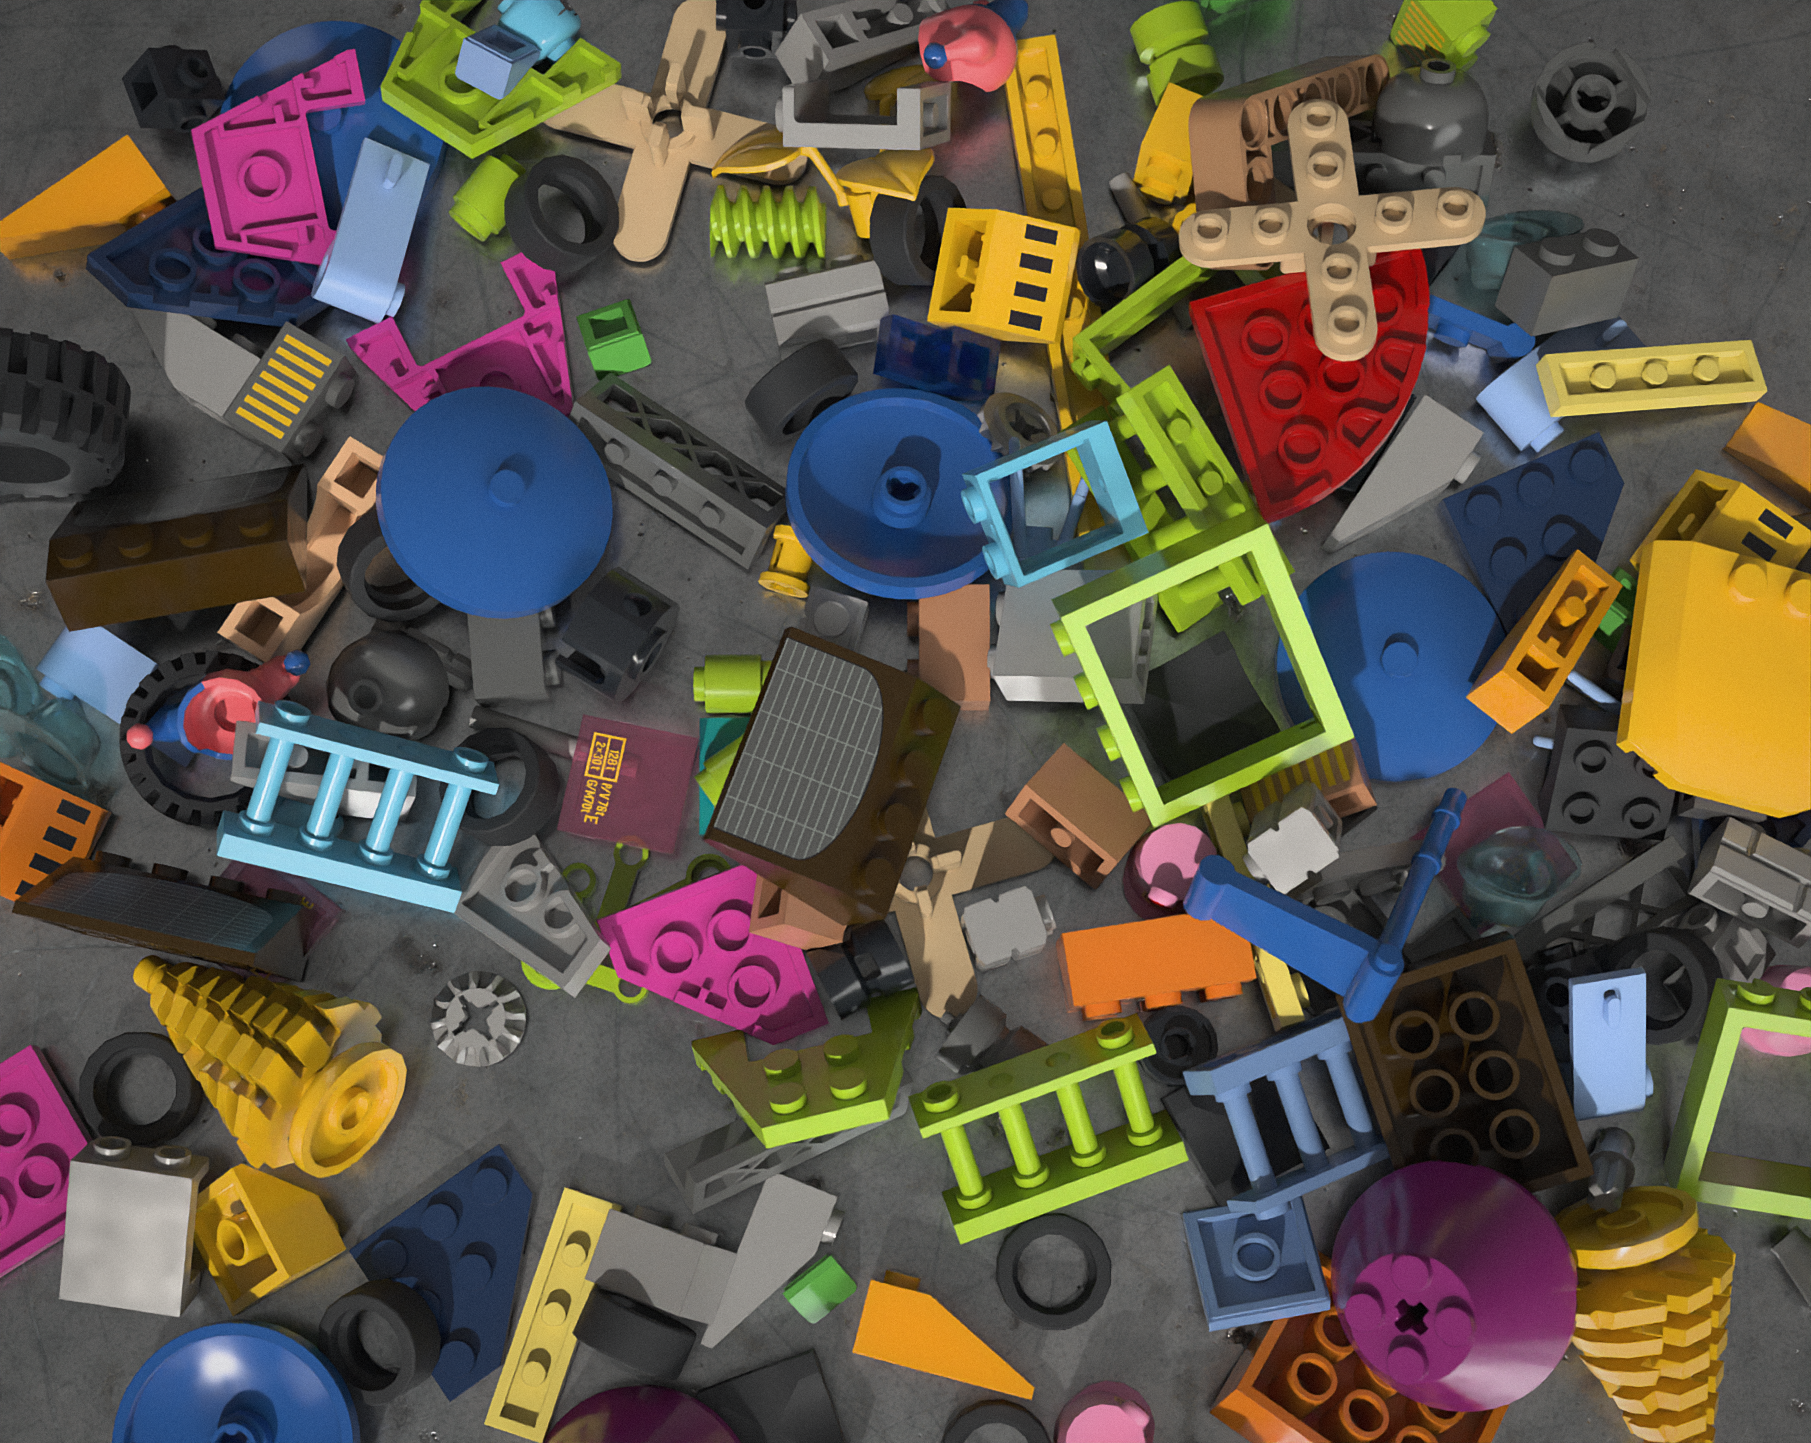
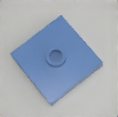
M1302 1196L1290 1200L1292 1206L1290 1211L1266 1220H1257L1255 1214L1230 1212L1228 1205L1183 1212V1225L1209 1332L1330 1310L1331 1300Z

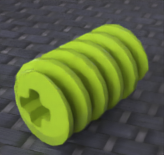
M717 185L710 205L711 257H714L719 241H722L728 258H735L742 242H745L751 258H758L765 242H768L773 258H782L787 242H790L796 258L803 259L810 242H813L819 259H826L827 204L826 202H821L816 186H809L804 201L798 202L793 186L786 185L781 201L775 202L770 186L763 185L756 202L752 201L747 185H740L735 201H729L724 185Z

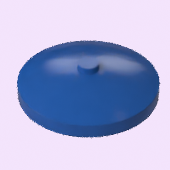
M322 21L302 25L266 42L245 61L236 73L227 90L226 100L222 104L220 112L221 115L256 96L259 97L291 81L293 77L301 73L304 74L334 59V56L346 50L355 49L365 104L306 114L328 226L331 230H337L360 147L365 137L430 164L419 205L430 193L440 175L448 144L382 101L380 86L402 42L380 29L349 21Z
M489 386L470 387L445 393L432 399L416 410L399 428L385 451L377 475L376 509L378 521L386 544L396 562L407 576L430 596L447 606L471 615L500 619L519 618L553 607L570 596L590 576L602 558L609 540L613 516L612 495L606 471L594 447L584 433L559 410L534 396L516 390Z
M886 388L862 392L847 397L824 410L812 420L797 440L791 453L787 470L785 500L788 518L799 543L815 563L828 574L854 589L894 599H922L947 594L973 582L989 569L982 550L983 546L989 544L981 522L974 524L971 521L962 501L961 490L967 488L962 474L999 459L1004 455L1000 452H992V441L984 438L979 433L982 423L977 414L949 398L931 392L907 388ZM1010 475L989 484L1011 537L1013 520Z
M1405 552L1370 553L1348 559L1328 569L1307 586L1298 597L1355 740L1358 743L1370 783L1387 785L1411 784L1441 775L1472 755L1491 734L1497 722L1468 700L1466 695L1506 636L1492 606L1483 594L1460 573L1438 561ZM1279 635L1274 654L1275 688L1283 714L1290 727H1293L1313 718V715Z
M242 1319L220 1321L196 1328L171 1340L157 1350L142 1365L128 1385L120 1402L112 1433V1443H361L360 1427L352 1396L343 1378L330 1360L312 1343L286 1328L267 1322Z

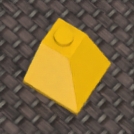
M243 1163L231 1168L198 1194L194 1242L232 1316L245 1311L319 1269L346 1250L340 1237L338 1224L334 1217L325 1209L319 1195Z

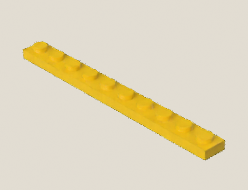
M1056 35L1017 40V62L1004 86L1025 216L1081 230L1077 251L1078 256V252L1084 242L1089 240ZM1077 256L1061 343L1046 344L1060 431L1103 405L1111 418L1107 410V406L1110 403L1097 388L1093 391L1086 389L1071 368V364L1074 362L1073 337L1102 316L1101 308L1093 304L1084 294L1078 281L1076 270ZM1107 354L1106 356H1104V358L1109 362V356ZM1065 451L1064 458L1072 501L1081 475ZM1090 489L1076 528L1077 537L1105 526L1097 501ZM1123 544L1081 561L1082 570H1117L1134 562Z

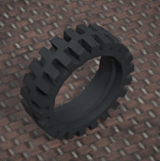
M212 650L200 653L190 652L160 664L155 671L147 674L139 682V686L134 693H131L120 723L119 745L121 758L130 782L140 796L155 810L175 821L200 827H218L223 810L238 814L240 811L247 810L254 788L244 786L235 793L212 798L187 794L165 779L154 762L151 744L143 750L130 746L127 741V730L136 723L146 724L163 707L168 698L185 687L195 684L207 674L225 669L250 671L259 667V664L234 653L228 654ZM288 694L282 699L291 701Z

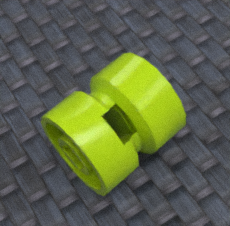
M1182 0L1165 4L1142 15L1131 26L1130 33L1140 62L1150 65L1151 72L1146 76L1156 106H1159L1169 82L1201 96L1211 94L1224 82V74L1215 49L1205 44L1209 38V32L1198 3Z

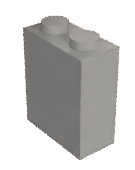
M1060 570L1020 588L1006 584L1005 591L998 593L995 610L996 620L1000 626L997 644L990 645L987 667L990 668V678L996 681L1007 701L1083 702L1072 677L1083 672L1075 652L1068 656H1063L1049 625L1060 620L1051 599L1115 570ZM1157 594L1085 626L1119 703L1144 704L1158 602Z

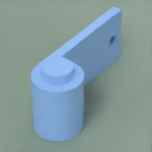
M366 137L364 138L334 240L322 259L314 281L312 298L378 324L382 321L385 314L391 317L395 316L405 292V284L398 282L430 164Z
M1619 315L1618 318L1560 330L1496 378L1477 396L1476 401L1520 451L1525 450L1531 445L1538 453L1564 431L1563 427L1558 423L1564 416L1550 417L1535 366L1545 354L1646 346Z
M65 626L36 666V669L45 675L39 685L54 696L69 704L76 695L120 724L131 693H134L139 686V682L147 674L155 671L159 665L101 626L71 632ZM191 686L185 687L168 698L163 706L181 702ZM153 741L151 743L153 747L185 768L196 754L188 750L181 741L173 743Z
M1637 967L1569 978L1570 1061L1558 1063V1067L1576 1120L1583 1121L1643 1111L1646 1098L1653 1096V1080L1646 1063V973L1644 969Z

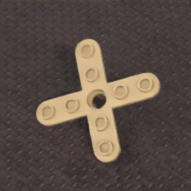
M686 0L677 8L651 93L614 84L544 121L546 125L555 129L634 149L618 202L619 229L613 242L616 250L623 257L631 261L644 262L657 257L666 247L691 163L712 169L718 159L737 142L757 132L777 128L774 124L707 108L727 41L725 31L716 30V0ZM666 109H677L682 112L681 120L684 130L680 135L673 138L669 137L667 124L657 121L653 124L655 115ZM799 155L790 163L769 171L731 174L770 184L785 185L797 180L803 174L807 166L808 157Z
M1311 99L1297 105L1288 118L1287 134L1296 202L1210 209L1196 212L1189 216L1180 227L1179 248L1186 260L1204 268L1280 262V271L1282 273L1306 271L1313 333L1317 347L1331 359L1354 361L1367 355L1376 342L1377 320L1369 266L1375 264L1377 253L1466 244L1474 240L1481 233L1484 227L1486 209L1479 196L1461 187L1359 196L1347 115L1339 105L1332 101ZM1334 223L1340 224L1347 230V241L1332 245ZM1316 228H1317L1318 240H1319V241H1317L1316 239H1314L1313 236H1312V234H1313V232H1314V230H1315Z
M925 807L908 857L919 856L926 859L932 867V880L927 887L926 884L914 888V891L906 889L899 882L888 914L895 912L911 971L916 981L915 985L924 1008L939 1018L942 1017L946 1010L957 1017L959 1013L965 1014L975 1002L978 987L952 895L1039 871L1053 860L1054 855L1009 817L935 838L928 811Z

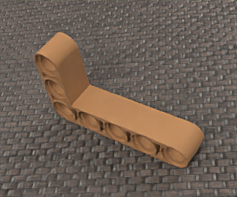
M1378 54L1325 56L1200 97L1196 100L1190 111L1188 125L1196 212L1210 209L1275 204L1271 145L1288 139V118L1292 110L1300 103L1311 99H1325L1336 103L1345 111L1347 118L1375 108L1381 90L1390 79L1389 67L1385 58ZM1274 262L1215 267L1210 269L1268 270L1274 264Z

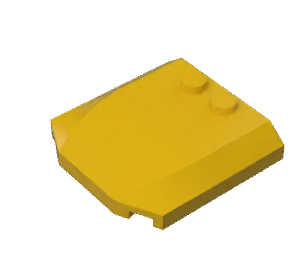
M1653 540L1642 547L1616 745L1625 753L1634 751L1655 769L1652 776L1668 789L1777 818L1811 810V574L1696 541Z

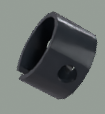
M616 567L611 569L588 594L561 640L576 650L567 658L560 654L555 659V664L558 668L615 704H618L635 690L658 659L675 626L680 607L678 603L622 568Z

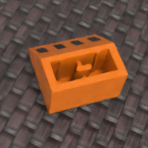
M0 762V896L15 902L16 899L73 856L89 859L112 812Z

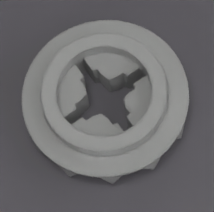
M1000 392L993 394L986 400L977 414L982 423L979 433L984 438L992 441V452H1000L1004 456L1009 454L1008 442L1011 437H1018L1020 447L1023 449L1059 432L1056 424L1039 405L1013 393ZM1062 453L1024 468V470L1028 473H1032L1037 468L1047 471L1060 458Z
M471 971L450 979L447 985L433 999L434 1005L429 1024L437 1047L457 1063L474 1067L495 1064L510 1055L523 1037L526 1027V1009L523 999L518 990L508 980L497 974ZM464 998L478 1008H484L488 1005L493 1006L495 1003H499L497 1007L492 1009L493 1013L486 1019L490 1027L488 1031L493 1037L491 1040L486 1034H482L474 1028L457 1034L456 1031L463 1027L462 1023L468 1019V1014L465 1010L467 1006L462 1001Z

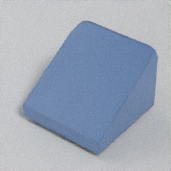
M494 24L463 39L455 74L460 80L496 99H503L537 61L541 50L537 46Z

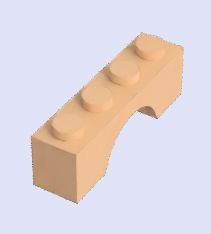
M349 436L317 484L315 504L307 522L306 591L237 603L217 633L263 664L276 656L287 655L288 652L302 649L344 586L336 566L340 542L349 527L364 514L376 510V482L383 458L382 455Z

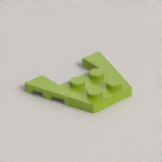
M422 0L420 3L421 13L412 31L406 32L380 88L383 102L473 159L614 85L621 79V63L580 38L545 74L530 68L506 97L496 99L460 80L455 74L463 39L476 33L460 21L481 0Z
M916 987L898 991L888 997L883 995L872 997L871 1006L867 1007L872 1029L871 1033L856 1037L849 1034L837 1035L822 1045L797 1051L793 1049H779L771 1052L764 1059L750 1062L745 1033L741 1030L693 1040L691 1045L697 1066L701 1071L707 1070L716 1089L721 1095L727 1094L734 1103L736 1113L768 1149L888 1120L904 1073L902 1058L904 1052L912 1047L915 1037L912 1026L915 1019H920L922 1007Z

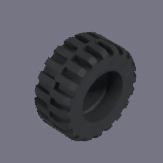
M0 328L1 495H9L11 493L39 498L42 495L68 497L77 492L81 494L92 493L98 487L105 488L110 485L124 466L131 400L130 385L119 367L113 362L107 363L103 355L93 350L85 351L81 349L79 344L67 340L57 341L48 338V335L35 332L25 334L13 332V329Z

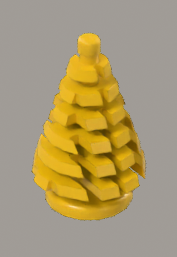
M157 955L144 957L135 967L133 973L135 984L151 994L150 1006L161 1025L166 1027L177 1051L184 1054L183 1058L196 1080L200 1081L213 1107L218 1109L231 1135L238 1138L236 1143L250 1165L256 1169H259L263 1163L274 1169L295 1162L304 1172L317 1178L339 1174L357 1162L378 1141L394 1117L404 1093L407 1069L403 1056L381 1043L382 1034L376 1027V1024L382 1017L378 1009L371 1003L356 999L352 1000L348 997L337 998L328 992L314 989L303 990L296 985L271 982L255 976H250L244 982L243 976L235 972L214 967L209 969L203 965L190 962H181L172 966Z
M1667 1186L1628 1187L1623 1193L1621 1207L1613 1213H1609L1604 1208L1594 1211L1589 1207L1587 1198L1563 1209L1554 1219L1568 1242L1577 1269L1579 1284L1576 1285L1577 1306L1575 1321L1577 1323L1571 1341L1578 1349L1583 1351L1585 1356L1577 1355L1592 1374L1600 1379L1608 1397L1613 1398L1619 1409L1623 1410L1622 1417L1631 1434H1636V1436L1643 1438V1443H1715L1716 1429L1713 1425L1719 1404V1392H1717V1389L1724 1377V1361L1718 1360V1358L1727 1346L1728 1329H1725L1728 1321L1727 1316L1730 1313L1731 1281L1733 1280L1736 1254L1720 1236L1709 1235L1708 1229L1698 1227L1699 1210L1697 1202L1683 1190Z

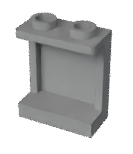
M815 79L783 86L782 96H779L776 102L775 121L778 131L783 132V147L922 150L950 141L951 81H926L897 88V116L832 114L829 111V82L827 79Z
M104 1136L90 1141L70 1160L59 1299L180 1317L199 1293L201 1271L191 1269L198 1186L200 1180L209 1171L210 1159L205 1156L192 1155L191 1150L183 1146L165 1145L156 1149L132 1146L130 1140L118 1136Z

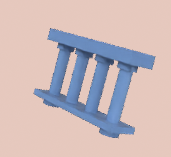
M1340 1008L1183 1071L1190 1095H1214L1216 1102L1224 1103L1253 1189L1227 1199L1230 1212L1255 1214L1257 1220H1266L1280 1216L1292 1209L1290 1200L1390 1157L1383 1134H1376L1349 1055V1051L1353 1049ZM1316 1054L1319 1060L1325 1059L1354 1142L1353 1146L1329 1156L1325 1154L1298 1075L1303 1070L1300 1061ZM1265 1075L1268 1081H1275L1304 1167L1276 1179L1247 1094L1252 1091L1249 1082Z

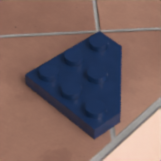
M202 187L87 255L86 270L126 307L279 327H283L287 321L298 327L330 306L311 297L314 281L319 269L314 264L215 249Z
M1600 432L1442 499L1438 504L1479 591L1495 611L1506 637L1571 553L1578 549L1596 563L1624 486V481Z
M503 1144L496 1145L349 1250L369 1281L387 1278L404 1283L421 1295L434 1313L441 1342L439 1360L431 1375L449 1402L455 1400L501 1367L505 1361L509 1340L507 1339L513 1304L516 1302L524 1259L523 1250L536 1193Z

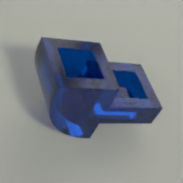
M891 314L880 319L873 374L907 384L909 389L935 393L953 401L986 399L995 392L1001 341L957 326L940 330Z

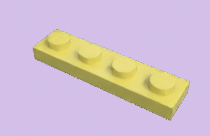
M1751 340L1545 354L1535 365L1550 417L1756 402L1768 391Z
M1228 794L1201 806L1200 810L1210 840L1216 848L1217 855L1229 860L1236 872L1257 881L1243 860V855L1247 853L1244 838L1250 835L1251 830L1242 803L1239 801L1232 804ZM1251 943L1256 976L1275 1032L1302 1023L1305 1020L1302 1009L1310 1007V1002L1300 974L1294 973L1290 975L1285 962Z
M569 1187L564 1188L484 1423L485 1425L538 1443H543L546 1439L579 1342L572 1332L591 1290L598 1286V1284L586 1280L585 1276L609 1209L623 1212V1205Z

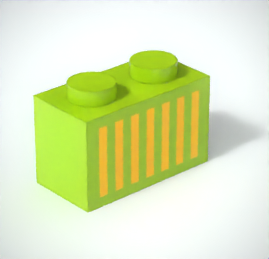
M1404 0L1388 37L1412 66L1421 64L1429 58H1442L1453 62L1456 68L1466 72L1478 60L1479 57L1475 52L1489 38L1490 33L1487 28L1498 8L1491 0Z

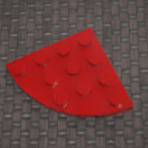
M1421 249L1378 252L1375 264L1369 266L1377 320V337L1372 350L1364 357L1354 361L1331 359L1317 347L1313 333L1306 271L1284 274L1189 302L1188 312L1252 501L1257 507L1258 513L1268 524L1289 517L1319 502L1346 483L1373 457L1401 418L1416 385L1426 351L1430 291L1426 264Z

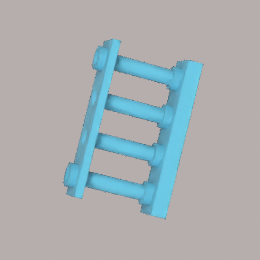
M278 700L274 704L258 701L255 709L256 734L268 736L270 740L247 810L240 811L239 814L223 810L217 829V856L455 913L462 889L458 870L456 867L451 866L448 858L472 789L492 795L497 793L499 781L494 762L489 761L488 757L483 753L471 748L456 747L453 751L312 715L308 708L292 701ZM294 744L330 752L307 825L300 826V828L275 823V820L271 817ZM355 759L390 768L367 838L360 840L359 843L335 838L334 834L331 833ZM414 774L448 783L425 854H419L417 858L396 853L390 847Z

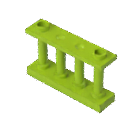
M1170 364L1115 398L1124 414L1111 420L1103 405L1057 433L1059 434L1090 420L1108 422L1149 532L1123 543L1134 562L1247 510L1255 508L1258 512L1257 507ZM1135 434L1138 435L1155 465L1142 471L1125 443V440ZM1077 448L1067 450L1066 452L1094 496ZM1167 485L1186 516L1176 521L1172 520L1155 492ZM1274 537L1280 555L1290 576L1295 572V570ZM1245 553L1157 593L1158 602L1177 633H1180L1223 604L1217 592L1225 588L1231 587L1241 605L1252 602L1263 594Z
M1137 1013L1124 1018L1108 1019L1094 1029L960 1078L933 1083L925 1088L924 1091L908 1096L922 1138L924 1139L938 1133L941 1134L957 1179L958 1186L942 1191V1195L960 1245L1188 1161L1183 1140L1167 1110L1165 1109L1155 1114L1151 1112L1136 1061L1156 1054V1050ZM1113 1069L1129 1123L1095 1135L1079 1082ZM1056 1091L1072 1144L1038 1156L1021 1103ZM998 1112L1015 1165L981 1177L963 1124Z

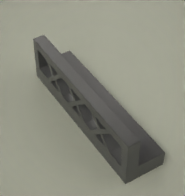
M1348 120L1359 196L1392 193L1399 190L1414 191L1461 187L1474 192L1480 197L1484 206L1488 207L1496 153L1488 129L1483 151L1473 160L1460 164L1461 154L1444 156L1443 166L1430 167L1406 163L1386 155L1381 151L1382 140L1379 137L1374 141L1371 139L1372 121ZM1287 139L1271 145L1273 174L1277 180L1295 192L1289 142Z
M611 372L575 401L569 419L590 441L600 457L609 478L747 570L759 559L771 531L788 515L785 488ZM610 396L628 408L630 412L616 411L602 401ZM651 431L663 432L676 440L677 444L664 443L653 436ZM699 463L712 464L723 471L724 475L711 474L701 468ZM746 494L759 495L774 506L769 511H766L748 499Z
M1674 835L1656 842L1512 935L1515 938L1522 961L1535 953L1534 964L1539 962L1537 952L1546 949L1549 943L1559 937L1580 941L1579 950L1589 948L1590 944L1600 945L1606 943L1609 951L1624 937L1661 927L1701 901L1687 893L1691 882L1677 863V860L1687 854ZM1662 870L1681 896L1680 899L1664 909L1641 904L1644 882ZM1633 890L1631 901L1619 899L1626 893ZM1608 905L1629 910L1625 934L1617 940L1592 935L1596 913ZM1639 912L1653 915L1637 926ZM1584 921L1582 933L1571 931L1572 928ZM1523 963L1525 970L1532 966V964Z
M903 1067L904 1073L888 1120L767 1149L742 1118L665 1153L664 1164L690 1212L695 1214L905 1114L909 1103L908 1096L911 1095L914 1081L906 1068Z

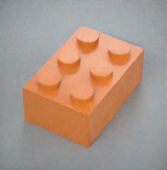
M1189 914L1062 933L1056 941L1067 1013L1081 1011L1082 1022L1116 1017L1122 1013L1121 1005L1140 1002L1141 1012L1162 1010L1166 1007L1183 1004L1181 995L1199 993L1200 1003L1233 999L1237 995L1243 994V985L1257 978L1251 942L1212 919L1207 921L1198 920Z

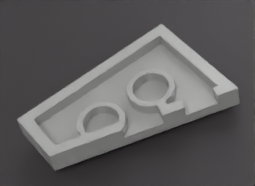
M537 833L529 839L512 846H492L461 887L462 893L454 913L574 998L612 949Z

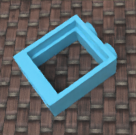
M1087 421L962 474L967 486L966 489L961 490L964 507L974 524L981 522L989 543L982 547L986 564L995 579L1002 577L1004 584L1020 588L1149 533L1107 421ZM1076 447L1105 526L1019 562L989 483Z

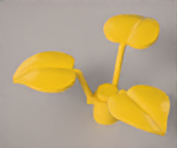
M923 65L904 66L889 70L873 78L864 87V94L868 100H881L879 103V115L890 116L891 109L897 103V88L938 80L929 76L925 72ZM777 128L757 132L734 144L718 159L712 168L711 174L714 180L720 173L764 172L786 165L795 160L799 155L807 156L814 162L836 194L838 205H849L857 236L860 238H870V216L878 193L915 201L921 182L932 167L935 156L930 147L922 150L880 149V153L875 157L851 162L842 167L835 175L817 148L783 147V132H779Z

